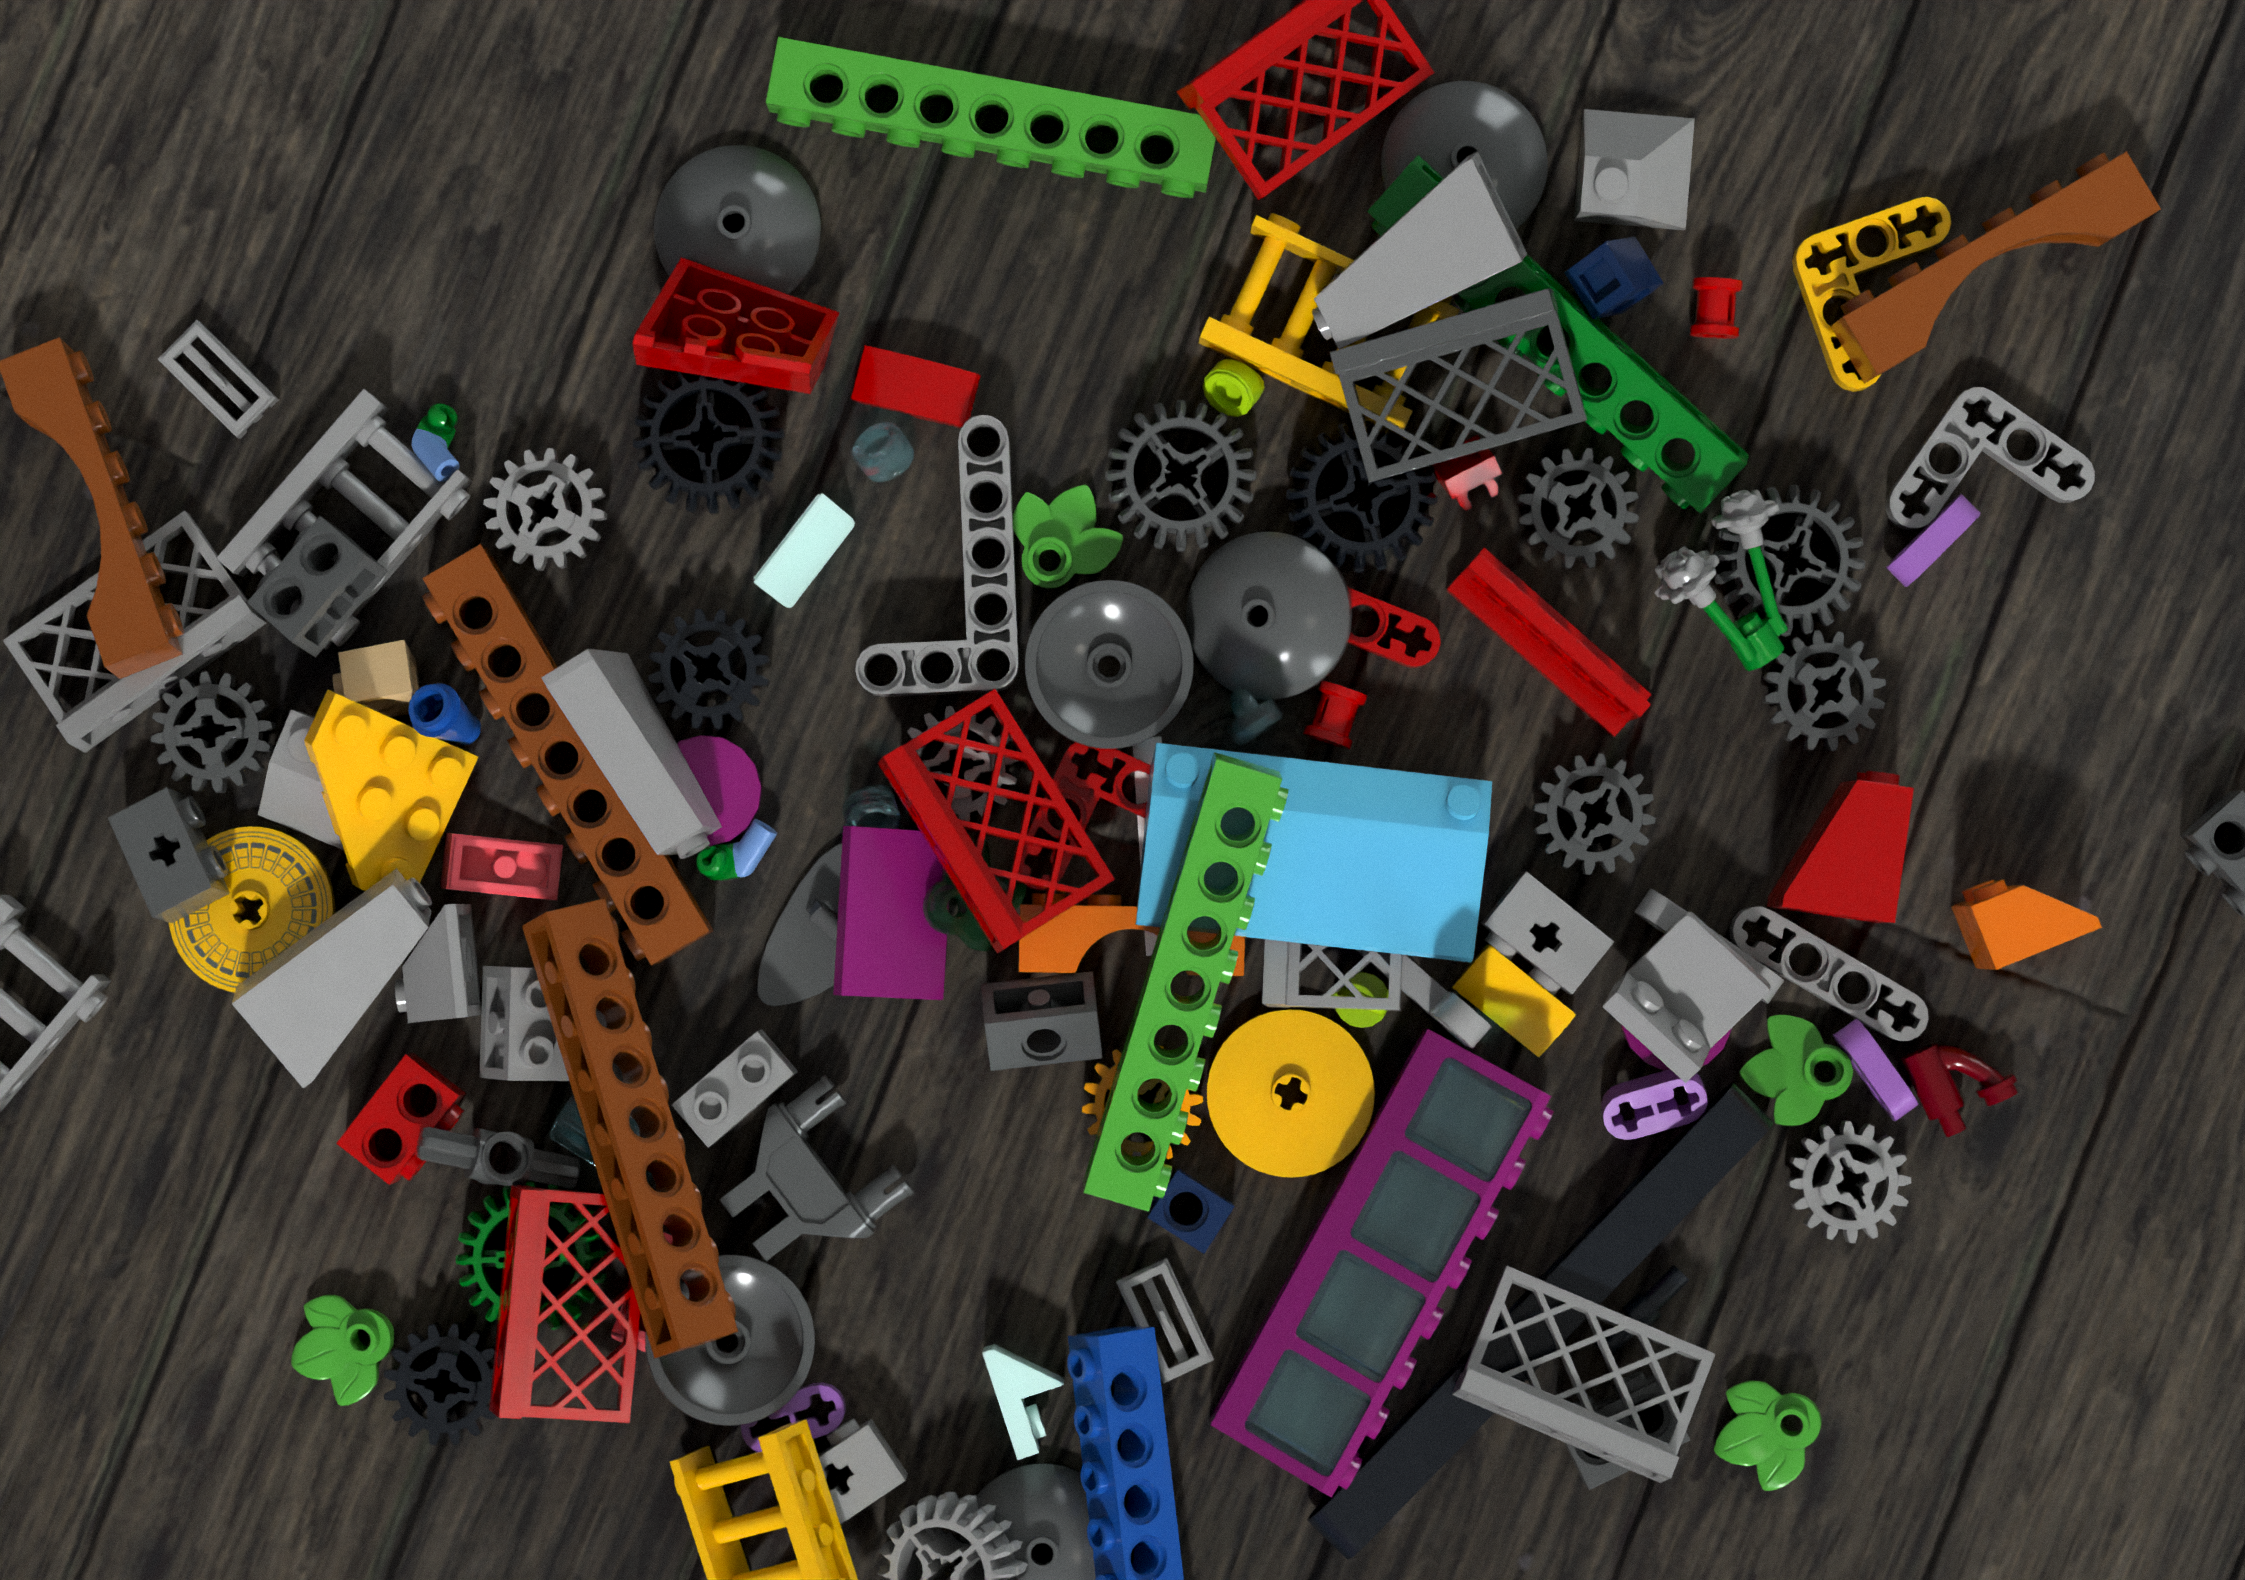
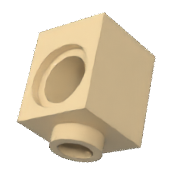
M405 640L338 653L341 673L333 674L332 677L335 693L389 717L409 714L410 700L420 687L416 660Z

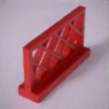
M1303 0L1176 91L1189 110L1195 107L1258 200L1264 198L1435 73L1386 0H1366L1378 17L1375 37L1348 32L1351 9L1363 0ZM1340 17L1338 29L1327 27ZM1386 32L1389 33L1393 41L1385 39ZM1314 35L1337 39L1332 68L1305 63L1308 40ZM1347 41L1374 47L1369 76L1343 71ZM1297 48L1295 61L1284 59L1285 56ZM1384 49L1401 52L1414 70V73L1401 82L1380 78ZM1271 66L1294 70L1289 100L1262 94L1265 71ZM1304 72L1331 78L1327 107L1300 102ZM1254 79L1252 92L1240 90ZM1341 80L1368 85L1365 109L1359 113L1337 109ZM1378 87L1389 89L1388 92L1377 99ZM1229 97L1251 101L1246 131L1228 128L1215 110V107ZM1260 104L1288 109L1284 139L1256 133ZM1298 111L1325 116L1322 140L1317 144L1313 145L1294 141ZM1335 118L1347 121L1334 130ZM1236 139L1245 140L1244 149H1242ZM1255 142L1282 148L1279 171L1266 181H1264L1252 163ZM1292 150L1304 152L1291 162Z
M1485 547L1482 548L1446 589L1450 595L1612 737H1615L1627 722L1640 718L1650 707L1651 704L1647 700L1652 695Z
M996 689L988 692L906 744L894 749L883 756L878 762V765L997 953L1115 880ZM989 706L1002 725L998 747L966 739L971 717ZM962 723L959 737L945 734ZM1008 736L1018 752L1005 749ZM934 740L956 745L957 749L951 776L928 771L916 751ZM964 747L996 755L989 785L958 778ZM1003 757L1025 762L1032 772L1028 795L997 787ZM935 781L948 784L946 798ZM1038 784L1048 799L1035 796ZM956 786L987 793L980 824L958 819L951 805ZM995 795L1026 803L1019 833L988 826ZM1033 804L1055 809L1059 815L1062 824L1058 842L1027 835ZM965 829L978 832L976 846ZM1068 831L1078 847L1065 844ZM986 834L1017 841L1010 872L991 868L986 864L981 856ZM1025 843L1056 850L1049 881L1018 874ZM1063 852L1085 857L1097 878L1081 888L1057 883ZM995 877L1008 880L1006 894ZM1016 882L1047 889L1042 912L1025 923L1011 903ZM1055 891L1070 894L1052 906Z
M511 1185L489 1411L499 1418L521 1419L522 1417L630 1423L640 1310L630 1277L628 1287L612 1301L609 1300L592 1279L616 1257L627 1269L620 1244L616 1245L598 1223L600 1219L609 1213L604 1193ZM550 1202L572 1203L585 1218V1221L562 1241L559 1240L548 1226ZM583 1204L603 1206L591 1215ZM592 1227L610 1248V1251L585 1271L567 1248ZM548 1237L555 1247L545 1254L546 1239ZM562 1254L580 1277L555 1298L542 1283L543 1270L558 1255ZM587 1284L605 1307L580 1328L563 1308L562 1304ZM542 1293L550 1303L540 1311ZM627 1301L624 1318L617 1308ZM556 1310L575 1333L549 1354L537 1340L538 1325ZM612 1314L624 1328L623 1343L605 1358L588 1338L587 1334ZM581 1340L600 1363L574 1384L556 1361ZM537 1350L544 1360L534 1368L535 1352ZM621 1357V1367L619 1375V1373L614 1369L612 1364H614ZM551 1367L569 1390L552 1405L531 1404L533 1381ZM605 1370L619 1385L616 1409L594 1408L581 1392ZM576 1397L584 1407L565 1405Z

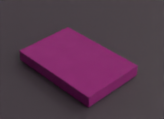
M843 826L833 995L943 1000L950 878L920 831Z

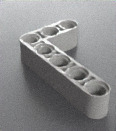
M979 415L972 417L964 423L958 439L967 640L888 643L869 646L857 659L855 672L857 680L862 687L875 696L894 697L988 693L993 689H996L998 692L1010 687L1018 676L1019 646L1010 442L1006 428L1001 421L993 416ZM983 428L993 430L1000 437L999 448L994 454L987 457H979L973 454L968 447L971 435ZM983 484H992L998 487L1003 494L1002 503L999 508L990 513L979 512L971 505L973 491ZM987 539L996 540L1005 549L1002 563L992 569L981 568L973 559V552L977 544ZM997 595L1006 602L1007 614L1000 623L986 625L976 617V605L984 596ZM988 651H1000L1009 659V671L1001 680L988 681L982 678L978 672V661ZM934 653L946 654L952 659L954 665L950 678L939 684L927 681L922 673L925 659ZM880 655L893 658L898 668L895 679L885 686L872 684L868 680L866 673L869 662Z

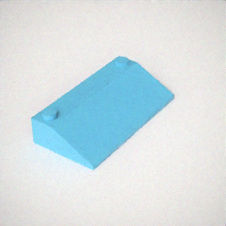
M1156 743L1149 774L1135 925L1161 926L1213 753L1216 752L1279 771L1282 776L1280 787L1289 789L1280 821H1269L1263 840L1272 843L1264 874L1262 876L1253 874L1247 892L1248 896L1255 897L1250 921L1246 930L1236 928L1234 936L1472 963L1489 837L1492 781ZM1232 808L1223 815L1221 828L1231 835L1243 834L1250 828L1253 815L1244 808ZM1226 862L1214 863L1206 870L1204 881L1215 889L1226 888L1234 881L1236 870ZM1202 916L1190 923L1188 931L1218 934L1220 925L1213 918Z

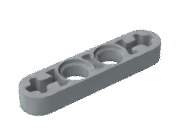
M1747 907L1739 911L1732 919L1730 939L1734 945L1773 972L1854 1019H1858L1861 1023L1885 1037L1896 1041H1910L1920 1036L1926 1029L1929 1020L1928 1009L1918 995L1774 911L1764 907ZM1760 916L1767 920L1764 930L1778 939H1782L1784 928L1792 933V936L1781 946L1777 963L1768 958L1776 949L1763 941H1756L1752 947L1746 943L1748 933L1742 929L1743 923L1746 920L1756 922ZM1801 943L1812 945L1820 955L1818 968L1808 976H1801L1795 973L1789 963L1791 951ZM1851 971L1862 974L1868 983L1866 997L1856 1004L1846 1003L1838 993L1840 978ZM1881 985L1889 989V992L1881 998L1894 1006H1902L1906 1001L1911 1004L1909 1014L1915 1018L1914 1024L1911 1027L1901 1025L1895 1031L1891 1027L1894 1018L1881 1009L1875 1008L1873 1019L1865 1014L1877 1001Z

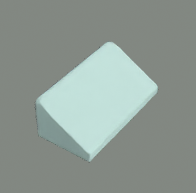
M823 493L821 495L818 494L753 578L755 580L754 583L784 607H793L854 528L855 522L853 518Z

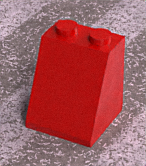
M1876 771L1857 772L1856 780L1840 783L1770 892L1767 907L1874 923H1895L1914 788L1899 786L1900 775Z

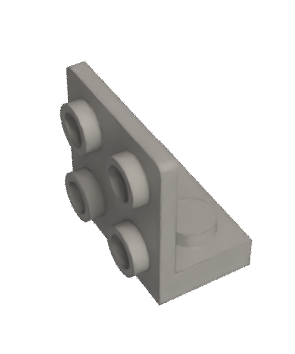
M1686 912L1614 984L1602 1007L1680 1079L1687 1083L1701 1069L1710 1049L1768 993L1770 983L1693 912Z
M483 966L479 1078L507 1081H569L535 968ZM584 969L587 973L590 974V969ZM596 1009L598 1021L606 1028L604 1015Z

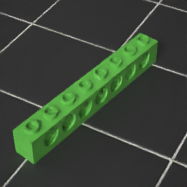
M778 37L766 98L769 112L778 114L777 121L791 126L806 128L810 127L811 120L832 123L831 131L850 137L863 138L866 130L886 133L887 142L904 147L918 148L920 140L942 144V152L958 157L974 158L975 150L997 154L996 162L1012 167L1029 168L1030 160L1052 164L1051 172L1067 177L1084 178L1085 170L1107 174L1106 182L1112 185L1139 188L1140 181L1161 184L1162 193L1180 198H1194L1195 191L1206 193L1216 142L1215 136L1198 114ZM828 77L839 80L843 84V91L834 102L822 103L812 96L813 88L819 80ZM878 88H889L898 95L896 106L887 113H876L867 106L869 95ZM933 98L946 99L953 106L951 116L942 123H931L922 116L923 106ZM998 108L1007 115L1008 122L1003 130L998 133L989 134L979 129L976 121L979 114L985 109ZM1052 118L1061 124L1063 133L1057 141L1043 144L1032 136L1031 129L1033 125L1040 119ZM1098 128L1109 129L1117 136L1118 143L1109 153H1095L1086 144V138L1090 132ZM1153 138L1167 141L1172 147V156L1162 164L1149 163L1143 158L1140 151L1146 141Z
M1216 752L1213 753L1084 1174L1083 1193L1148 1212L1153 1197L1163 1199L1172 1166L1164 1164L1170 1143L1180 1145L1189 1115L1188 1112L1180 1110L1187 1089L1196 1092L1204 1069L1205 1059L1197 1057L1203 1036L1210 1038L1214 1036L1219 1021L1222 1005L1213 1003L1220 982L1230 983L1236 966L1238 951L1230 949L1236 928L1246 930L1253 911L1255 897L1247 895L1253 874L1259 876L1264 874L1269 859L1272 843L1263 841L1270 820L1280 821L1286 804L1289 789L1280 787L1282 776L1279 771ZM1236 807L1248 810L1253 815V821L1245 833L1231 835L1221 828V819L1228 810ZM1217 862H1226L1236 870V877L1232 884L1223 889L1212 888L1204 881V874L1208 867ZM1202 916L1211 917L1220 925L1216 937L1205 943L1196 942L1187 934L1190 923ZM1182 971H1193L1202 977L1203 984L1196 994L1180 996L1171 988L1173 978ZM1177 1025L1186 1032V1039L1180 1047L1166 1050L1155 1043V1034L1163 1026ZM1149 1079H1160L1168 1084L1170 1091L1161 1102L1148 1103L1138 1095V1089L1141 1084ZM1136 1132L1144 1133L1153 1140V1146L1145 1155L1131 1156L1121 1147L1123 1140L1128 1135Z

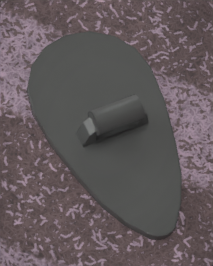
M842 844L836 845L821 856L800 882L766 944L759 968L757 991L761 1001L768 1006L797 1003L834 986Z

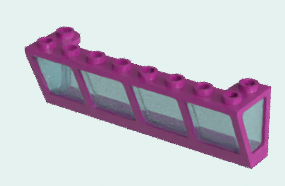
M1424 1027L1209 1419L1210 1425L1330 1497L1333 1496L1338 1486L1347 1490L1362 1463V1459L1359 1458V1453L1357 1452L1365 1436L1374 1440L1387 1419L1390 1410L1382 1405L1391 1388L1395 1386L1401 1390L1416 1365L1417 1359L1411 1357L1410 1354L1419 1337L1422 1336L1429 1340L1443 1316L1444 1309L1437 1306L1447 1286L1456 1290L1465 1277L1472 1260L1464 1255L1475 1236L1484 1240L1494 1224L1499 1210L1492 1207V1204L1503 1186L1511 1190L1518 1180L1526 1164V1160L1519 1157L1529 1137L1538 1140L1546 1129L1554 1112L1546 1107L1551 1096Z

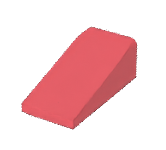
M447 833L441 888L557 901L563 845Z

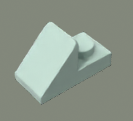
M995 1344L984 1347L982 1354L1017 1460L1038 1454L1040 1450L1038 1438L1047 1436L1037 1404L1026 1406L1024 1398L1062 1386L1065 1379Z

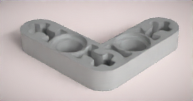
M1973 387L1960 393L1948 406L1889 491L1885 510L1889 520L1901 529L1916 530L1928 525L1940 512L1981 451L2041 493L2059 503H2070L2084 497L2091 490L2095 482V471L2092 463L2085 455L2002 397L1984 387ZM1979 400L1983 401L1986 404L1983 414L1996 424L2002 420L2003 414L2010 418L2011 422L1998 432L1994 444L1986 439L1994 429L1983 422H1978L1972 427L1965 422L1969 413L1962 408L1964 402L1972 405ZM2015 430L2028 431L2035 438V454L2027 461H2019L2008 452L2007 439ZM1947 443L1956 449L1959 455V464L1953 473L1940 474L1931 467L1929 454L1936 444ZM2049 446L2056 451V454L2049 459L2050 462L2062 469L2070 464H2074L2078 468L2074 476L2080 482L2078 488L2069 486L2061 490L2057 486L2060 476L2049 467L2043 468L2040 476L2032 471L2046 457ZM1918 469L1927 481L1943 486V490L1938 494L1934 487L1929 488L1920 501V505L1926 510L1924 515L1915 513L1906 518L1901 513L1905 504L1899 497L1901 493L1907 496L1913 494L1924 480L1913 477L1914 472Z
M1356 950L1363 957L1369 953L1365 950ZM1380 952V956L1390 965V953ZM1403 955L1401 990L1462 1044L1474 1048L1492 1026L1456 994L1446 991L1407 955ZM1375 958L1371 960L1370 963L1389 979V973Z

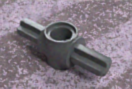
M425 1127L420 1133L416 1147L417 1157L421 1160L464 1168L466 1178L475 1179L486 1185L499 1184L511 1187V1185L525 1186L527 1182H534L547 1186L554 1184L559 1188L571 1190L575 1188L581 1170L580 1160L576 1157L534 1149L532 1139L523 1138L513 1132L499 1133L476 1128L471 1135ZM496 1143L505 1148L509 1157L508 1166L502 1174L496 1172L489 1162L490 1150Z

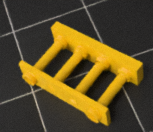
M1270 213L1268 220L1256 215L1250 233L1264 239L1263 244L1230 315L1223 314L1221 321L1209 317L1200 335L1199 344L1233 360L1240 361L1261 373L1349 413L1340 378L1335 373L1332 360L1331 362L1325 361L1322 368H1319L1301 359L1304 351L1300 347L1314 319L1312 310L1318 307L1314 298L1332 281L1335 273L1340 274L1354 260L1299 235L1298 232L1301 227L1285 217ZM1286 249L1315 264L1280 339L1274 338L1270 345L1252 337L1251 333L1254 328L1249 324L1283 251ZM1449 296L1416 312L1408 329L1458 315L1460 309L1450 305L1453 297ZM1367 336L1343 348L1363 343ZM1407 366L1389 371L1387 374L1400 380ZM1385 380L1381 386L1375 385L1372 392L1355 384L1360 404L1378 415H1381L1396 386ZM1402 390L1387 420L1405 429L1413 411L1403 407L1406 398L1402 396ZM1364 415L1365 421L1376 424V421ZM1391 431V433H1393V434H1395V435H1397V436H1401V435H1399L1398 433H1396V432H1394V431Z
M807 1419L789 1423L758 1437L762 1449L761 1452L715 1464L710 1446L708 1445L670 1461L675 1488L681 1497L707 1580H858ZM769 1473L779 1506L732 1517L722 1485ZM786 1527L797 1560L750 1571L740 1539Z

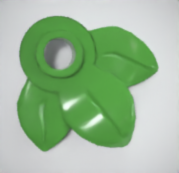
M1087 485L1077 486L1064 491L1049 506L1042 499L1029 492H1026L1017 504L1013 514V529L1017 538L1025 547L1022 554V567L1025 575L1033 584L1042 588L1053 589L1065 585L1074 574H1096L1106 568L1119 552L1123 541L1122 534L1111 529L1095 528L1096 505L1091 489ZM1046 551L1056 552L1061 559L1059 567L1054 571L1043 570L1039 565V558L1042 553Z
M1791 1015L1770 1016L1767 1019V1031L1772 1049L1764 1050L1752 1057L1740 1069L1739 1075L1744 1083L1755 1093L1776 1099L1773 1113L1776 1124L1784 1126L1802 1125L1817 1116L1825 1100L1835 1099L1847 1090L1853 1077L1852 1064L1843 1050L1834 1045L1824 1044L1818 1029L1813 1023ZM1819 1063L1829 1065L1833 1071L1832 1081L1825 1083L1817 1080L1814 1075L1815 1065Z
M337 1295L319 1296L304 1304L305 1315L313 1330L304 1335L295 1345L291 1365L298 1373L307 1378L317 1380L330 1378L338 1405H351L368 1395L377 1385L379 1361L387 1357L393 1347L394 1329L390 1320L384 1314L374 1309L363 1308L357 1310L347 1300ZM359 1329L365 1330L369 1334L371 1339L369 1347L361 1343L358 1337Z
M1746 1381L1729 1388L1726 1391V1396L1737 1416L1729 1421L1721 1430L1714 1447L1715 1453L1732 1464L1742 1466L1756 1465L1758 1479L1764 1491L1777 1490L1786 1486L1803 1470L1805 1447L1811 1445L1819 1435L1822 1418L1818 1407L1811 1399L1797 1393L1781 1395L1768 1383L1762 1381ZM1790 1414L1798 1416L1803 1423L1802 1429L1789 1431L1783 1425V1417Z

